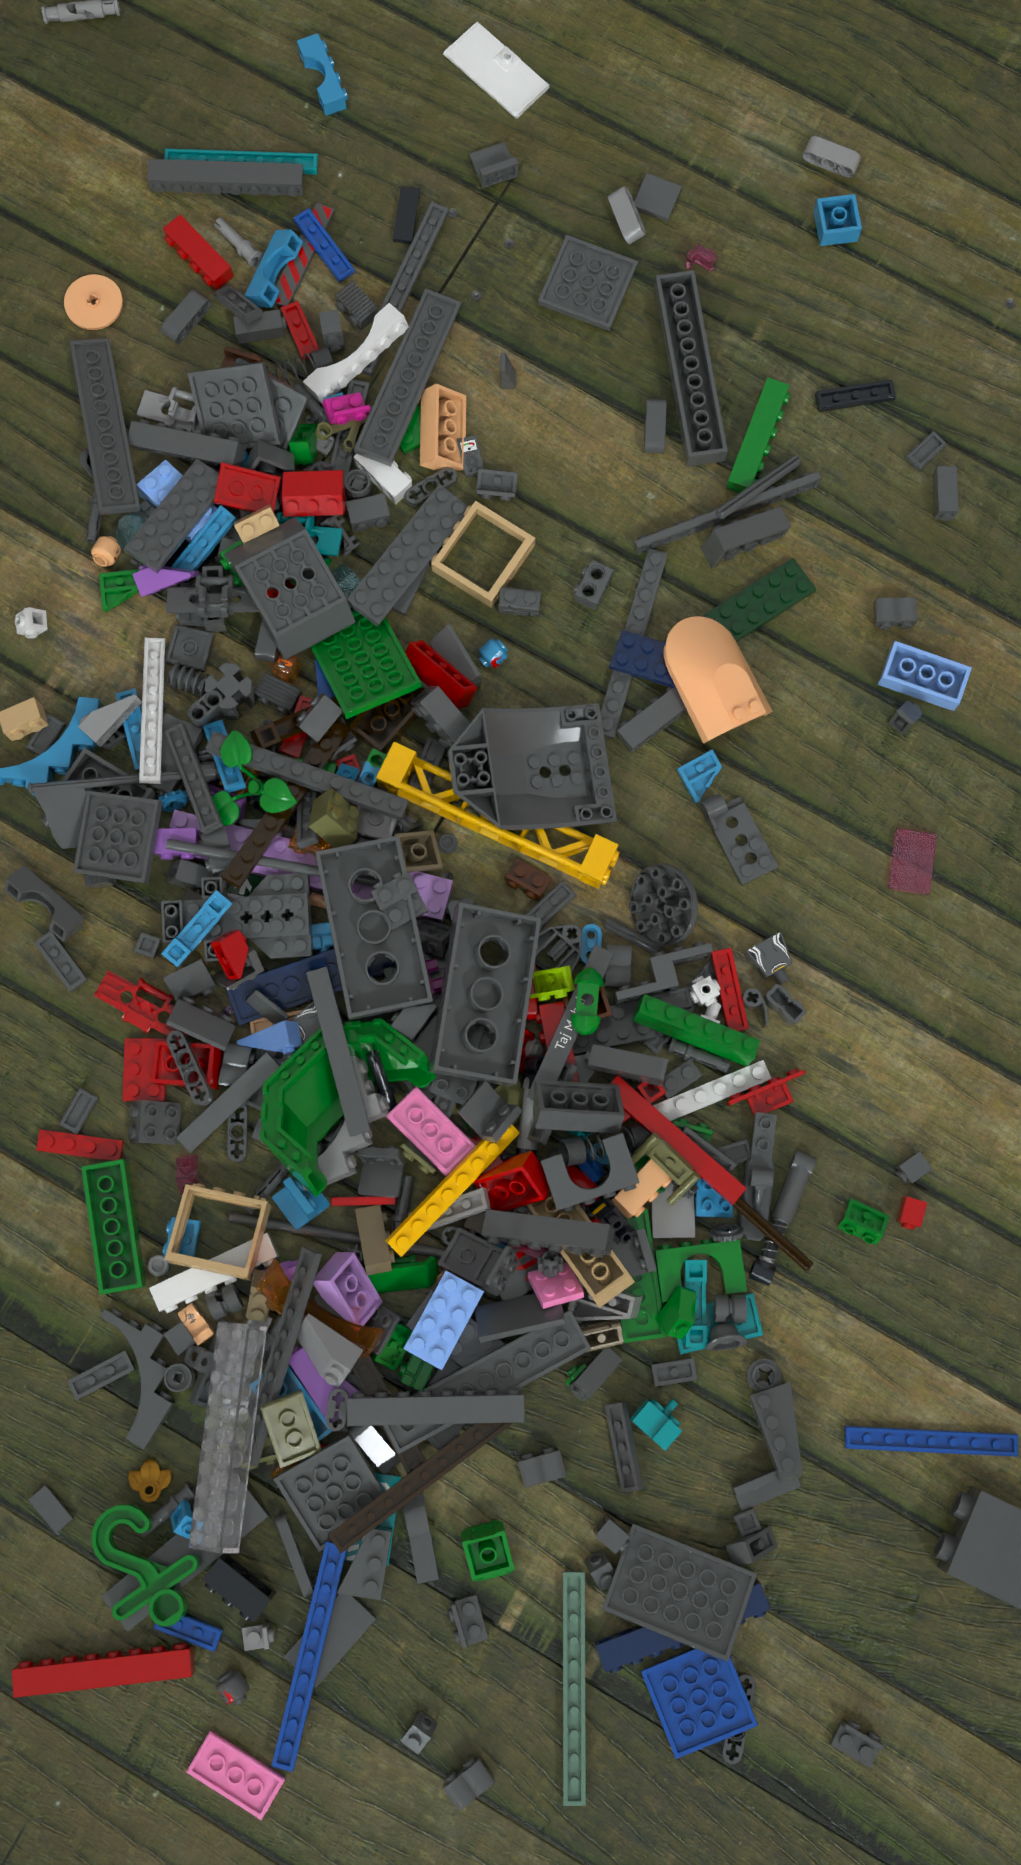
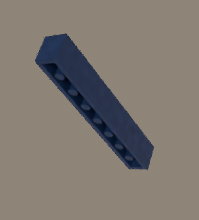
M759 1580L754 1582L741 1624L746 1622V1618L751 1616L759 1618L766 1615L767 1610H770ZM639 1625L595 1641L604 1671H609L610 1673L621 1670L622 1665L628 1663L630 1665L638 1664L643 1661V1657L649 1655L651 1657L659 1656L664 1653V1649L670 1647L677 1649L684 1646L683 1643Z

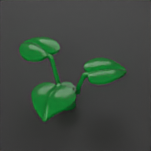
M236 730L232 731L222 744L220 750L221 759L228 767L234 768L238 766L252 780L248 784L249 791L232 798L227 791H220L213 795L223 825L229 826L237 821L240 808L234 801L243 797L261 796L260 806L270 813L283 812L293 807L297 800L283 780L279 778H272L268 781L258 779L257 775L252 774L242 766V764L245 765L251 762L253 756L252 748L242 733Z

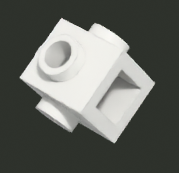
M28 607L16 614L15 625L17 634L25 635L26 638H36L39 634L46 631V610Z
M700 976L692 981L694 985L689 988V996L694 1004L697 1003L699 1007L705 1004L708 1007L717 1002L716 998L720 995V986L715 979L712 980L710 976L707 978ZM706 986L709 993H704L702 988Z

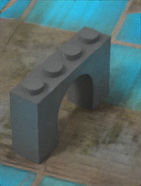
M623 1133L602 1139L610 1162V1172L607 1179L601 1185L594 1188L580 1187L571 1180L561 1153L541 1160L557 1211L562 1209L563 1213L575 1209L574 1205L581 1202L585 1206L596 1202V1197L603 1195L604 1199L615 1196V1191L624 1189V1192L637 1188L636 1184L640 1182Z

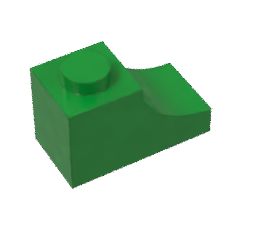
M318 424L298 425L294 436L289 441L290 451L294 454V464H301L302 466L313 464L317 456V436L315 430Z

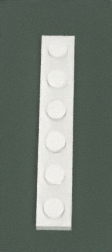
M764 1060L653 1106L669 1121H672L726 1099L731 1095L743 1092L755 1085L767 1082L772 1078Z

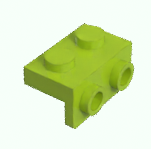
M570 965L533 972L536 993L530 994V999L538 998V1001L551 999L550 995H554L555 999L567 996V992L575 990Z

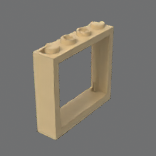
M475 501L472 506L469 505L466 508L462 521H458L455 524L453 534L450 537H446L439 553L436 552L432 557V571L492 608L500 597L501 587L508 586L534 548L536 538ZM476 514L523 542L489 592L442 564Z
M193 1183V1186L186 1184L165 1260L171 1264L251 1281L271 1205L265 1198H260L259 1196L248 1198L246 1194L237 1191L229 1194L225 1193V1189L213 1187V1190L206 1189L203 1184ZM195 1196L261 1210L245 1268L179 1254Z

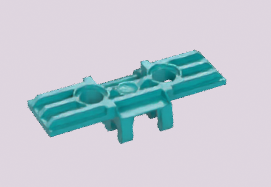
M282 512L277 513L276 517L279 525L295 517L301 524H305V528L311 538L314 536L319 537L315 546L321 555H339L343 529L314 526V516L284 517Z

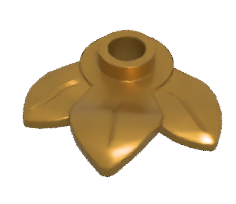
M151 1457L143 1463L140 1471L131 1470L128 1475L131 1488L139 1492L141 1499L148 1503L155 1502L160 1497L161 1491L169 1486L172 1479L171 1470L165 1469L160 1471L158 1463ZM153 1487V1493L148 1495L146 1493L147 1489Z

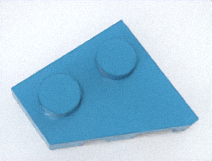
M712 749L676 769L694 803L700 801L722 766Z

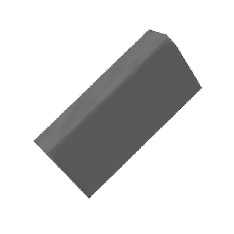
M254 990L246 999V1002L274 1025L289 1017L287 1013L258 990Z

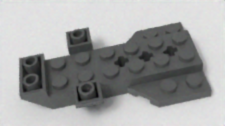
M301 873L266 875L248 897L228 898L224 880L221 877L201 878V900L161 901L163 943H171L216 890L233 903L201 941L204 942L206 962L219 961L210 942L233 930H240L246 940L250 939L271 959L313 956L309 875ZM288 910L294 914L293 917H290V921H287V918H285ZM268 911L269 914H273V918H270L269 922L264 919V915H267ZM247 913L252 916L248 924H246L247 921H244Z

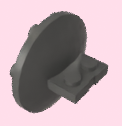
M660 863L646 867L636 877L630 893L629 910L635 928L641 935L651 939L650 941L655 945L672 946L684 941L692 932L697 920L698 900L692 882L681 869L671 864Z

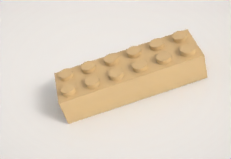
M551 1190L546 1199L527 1205L533 1215L591 1222L579 1204L574 1205L575 1209L563 1213L562 1209L557 1211ZM562 1250L560 1252L599 1308L635 1282L612 1250L610 1256L603 1255V1258L593 1257L590 1253L582 1252V1255L572 1254L569 1250Z

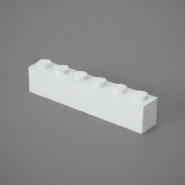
M270 1233L263 1235L254 1270L260 1265L268 1267L276 1263L275 1258L280 1257ZM253 1239L210 1259V1261L245 1268ZM190 1268L149 1289L159 1312L166 1311V1313H170L178 1309L177 1304L184 1301L186 1304H189L198 1299L197 1295L203 1292L208 1295L218 1290L216 1286L222 1283L227 1286L236 1282L237 1278Z

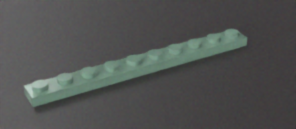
M563 1571V1806H586L585 1571Z

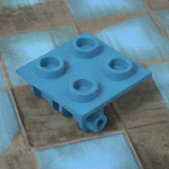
M700 1178L696 1182V1186L699 1188L695 1192L696 1197H694V1200H696V1209L694 1210L696 1217L733 1218V1206Z

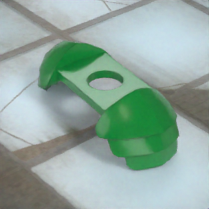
M589 967L579 972L574 980V984L578 985L576 1013L571 1014L572 1027L577 1033L584 1036L593 1034L598 1029L601 1017L597 1016L599 987L604 986L601 975L595 969ZM585 994H590L594 998L593 1003L589 1006L581 1002V998Z

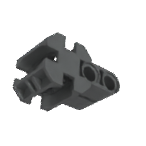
M224 663L219 669L225 676L218 682L212 675L205 679L206 694L188 710V716L193 725L201 728L203 732L204 725L222 720L223 718H226V720H239L243 714L237 708L243 702L250 709L256 705L257 698L254 693V685L248 677H242L241 669L236 664Z

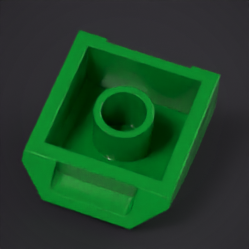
M493 1520L472 1527L468 1526L461 1532L462 1544L472 1581H485L507 1575L515 1570L502 1521Z

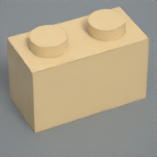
M270 504L234 522V526L243 544L280 526Z
M35 697L0 711L2 731L11 741L20 740L30 733L38 732L42 728L49 726L43 705Z

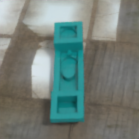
M685 1260L684 1287L696 1292L694 1324L685 1335V1347H705L707 1345V1260Z

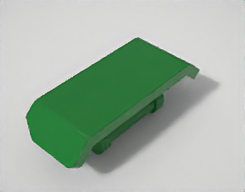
M415 1254L407 1257L395 1258V1262L391 1263L392 1271L368 1275L377 1293L428 1288L436 1282L438 1276L437 1258L430 1256L425 1261L416 1262Z

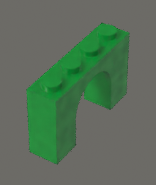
M713 1239L700 1240L701 1245L692 1246V1242L679 1243L680 1247L671 1248V1244L658 1246L659 1250L654 1251L661 1302H668L678 1286H682L681 1268L685 1260L695 1254H705L716 1261L721 1272L724 1294L747 1292L740 1240L729 1241V1243H713Z

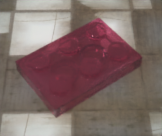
M901 828L895 829L888 889L925 895L930 894L937 834Z

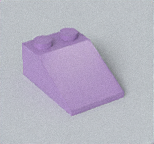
M336 1252L315 1276L313 1284L320 1296L356 1331L361 1330L383 1302L368 1275L366 1276V1272L354 1252Z

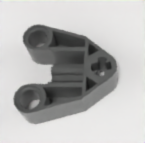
M570 924L549 927L540 932L536 958L558 938L559 941L546 954L556 962L569 948L570 952L559 962L557 967L570 965L571 974H573L581 955V929L576 925ZM570 931L572 933V931H574L576 933V939H573V937L572 939H569L568 932Z

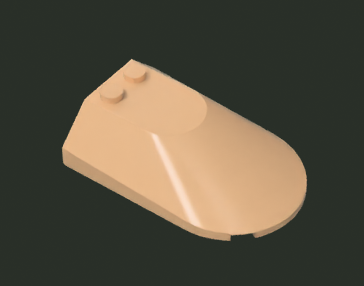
M695 616L683 619L672 627L668 633L663 650L664 661L703 743L762 715L766 716L773 712L737 642L723 625L710 618Z

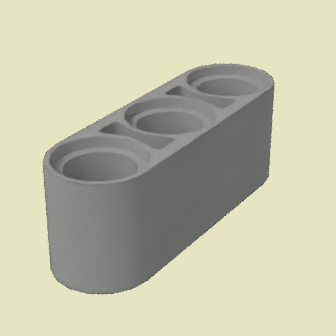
M812 136L809 139L803 153V159L808 163L847 178L854 176L861 160L860 154L856 151L817 136Z
M624 185L608 195V200L626 242L630 245L645 236L646 230L628 188Z

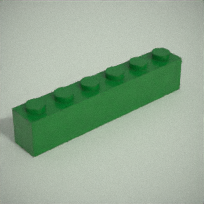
M767 377L728 479L726 489L740 493L758 480L755 477L757 473L761 474L765 463L762 461L763 455L768 456L771 448L768 442L770 438L774 439L778 429L774 426L776 421H781L784 410H781L782 405H787L791 393H788L789 384Z
M646 994L638 1001L632 1018L633 1022L746 1067L756 1058L760 1043L759 1039Z

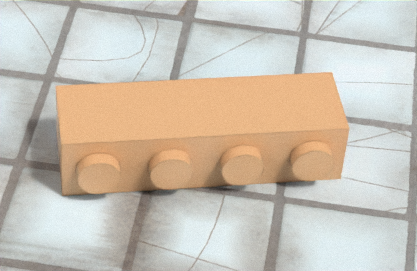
M651 1158L637 1172L640 1182L636 1184L637 1188L624 1192V1189H621L610 1201L627 1219H630L632 1216L637 1218L645 1210L643 1205L647 1201L651 1203L659 1195L657 1190L661 1186L665 1188L673 1180Z

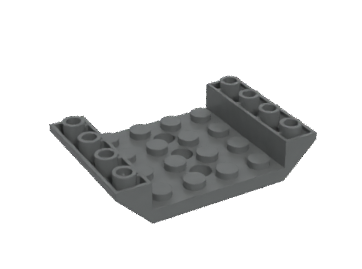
M295 517L224 554L234 573L238 574L275 638V645L284 660L295 656L355 623L346 597L306 528ZM305 570H311L314 573V577L312 579H305L302 573ZM288 579L294 580L296 587L293 589L287 588L285 581ZM273 588L278 591L279 595L276 598H270L267 595V591Z

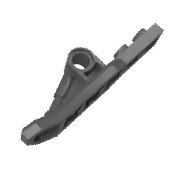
M755 1112L751 1153L745 1163L743 1185L747 1189L743 1192L741 1198L769 1222L775 1173L772 1156L777 1114ZM741 1213L739 1214V1226L744 1229L743 1236L747 1240H762L765 1235Z

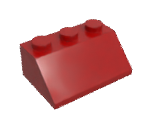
M343 470L283 472V516L344 515L346 511Z

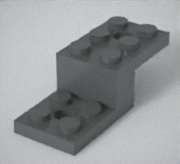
M705 941L693 944L692 948L685 949V946L672 949L673 952L665 954L664 951L652 954L653 957L647 963L651 980L638 983L639 986L631 988L630 985L618 988L619 991L615 992L613 997L615 1005L640 1000L644 994L654 995L677 989L679 983L674 966L709 958L713 952L711 943L705 944Z

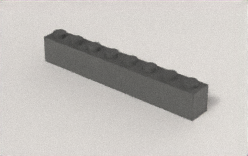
M149 159L147 181L150 190L159 193L171 191L175 193H231L233 195L251 194L254 196L266 194L296 197L303 196L305 175L303 164Z
M490 1389L484 1390V1394H476V1390H463L462 1394H454L452 1390L440 1391V1395H432V1391H419L418 1395H410L409 1391L396 1392V1396H388V1392H375L374 1396H366L365 1392L352 1393L353 1396L347 1398V1426L525 1422L524 1393H520V1389H507L506 1393H498V1390Z

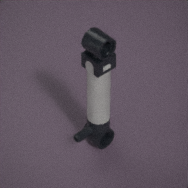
M530 1054L524 1060V1069L528 1074L522 1073L520 1088H524L516 1154L503 1152L500 1155L502 1161H507L516 1155L531 1150L535 1156L537 1155L538 1143L527 1139L534 1122V1101L527 1098V1095L545 1055Z

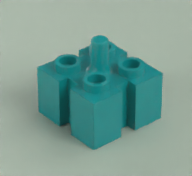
M645 1399L630 1416L631 1421L664 1451L668 1449L682 1432L679 1428L681 1423L671 1415V1412L678 1405L674 1399H671L664 1408L654 1399L651 1401Z

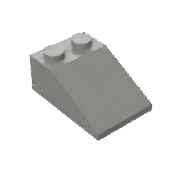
M309 1313L300 1326L297 1339L319 1375L328 1384L339 1388L363 1350Z

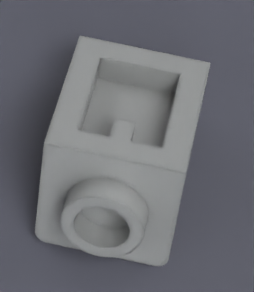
M269 1623L242 1627L244 1651L265 1648V1650L270 1649L272 1642L275 1641L273 1628L270 1629Z

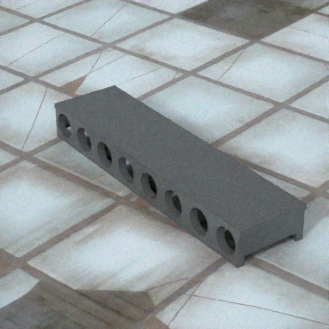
M242 1480L197 1517L203 1520V1526L192 1540L176 1534L148 1558L169 1567L186 1555H198L201 1560L198 1570L173 1586L181 1589L270 1514L268 1511L266 1512L248 1488L246 1482ZM128 1574L101 1597L112 1610L117 1602L138 1589L140 1582L135 1576ZM149 1604L132 1616L120 1621L127 1632L149 1615Z

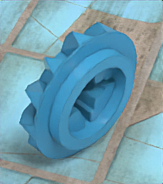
M172 790L170 793L160 796L159 800L163 801L161 811L173 812L183 808L190 800L187 792Z

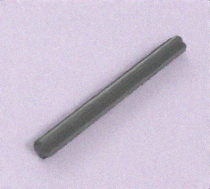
M793 455L718 507L715 512L716 516L719 519H724L798 467L801 459L797 455Z

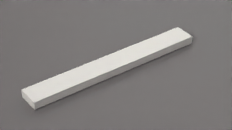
M145 637L139 783L161 784L165 638Z

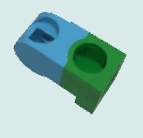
M373 748L357 782L373 787L377 781L376 776L387 754Z

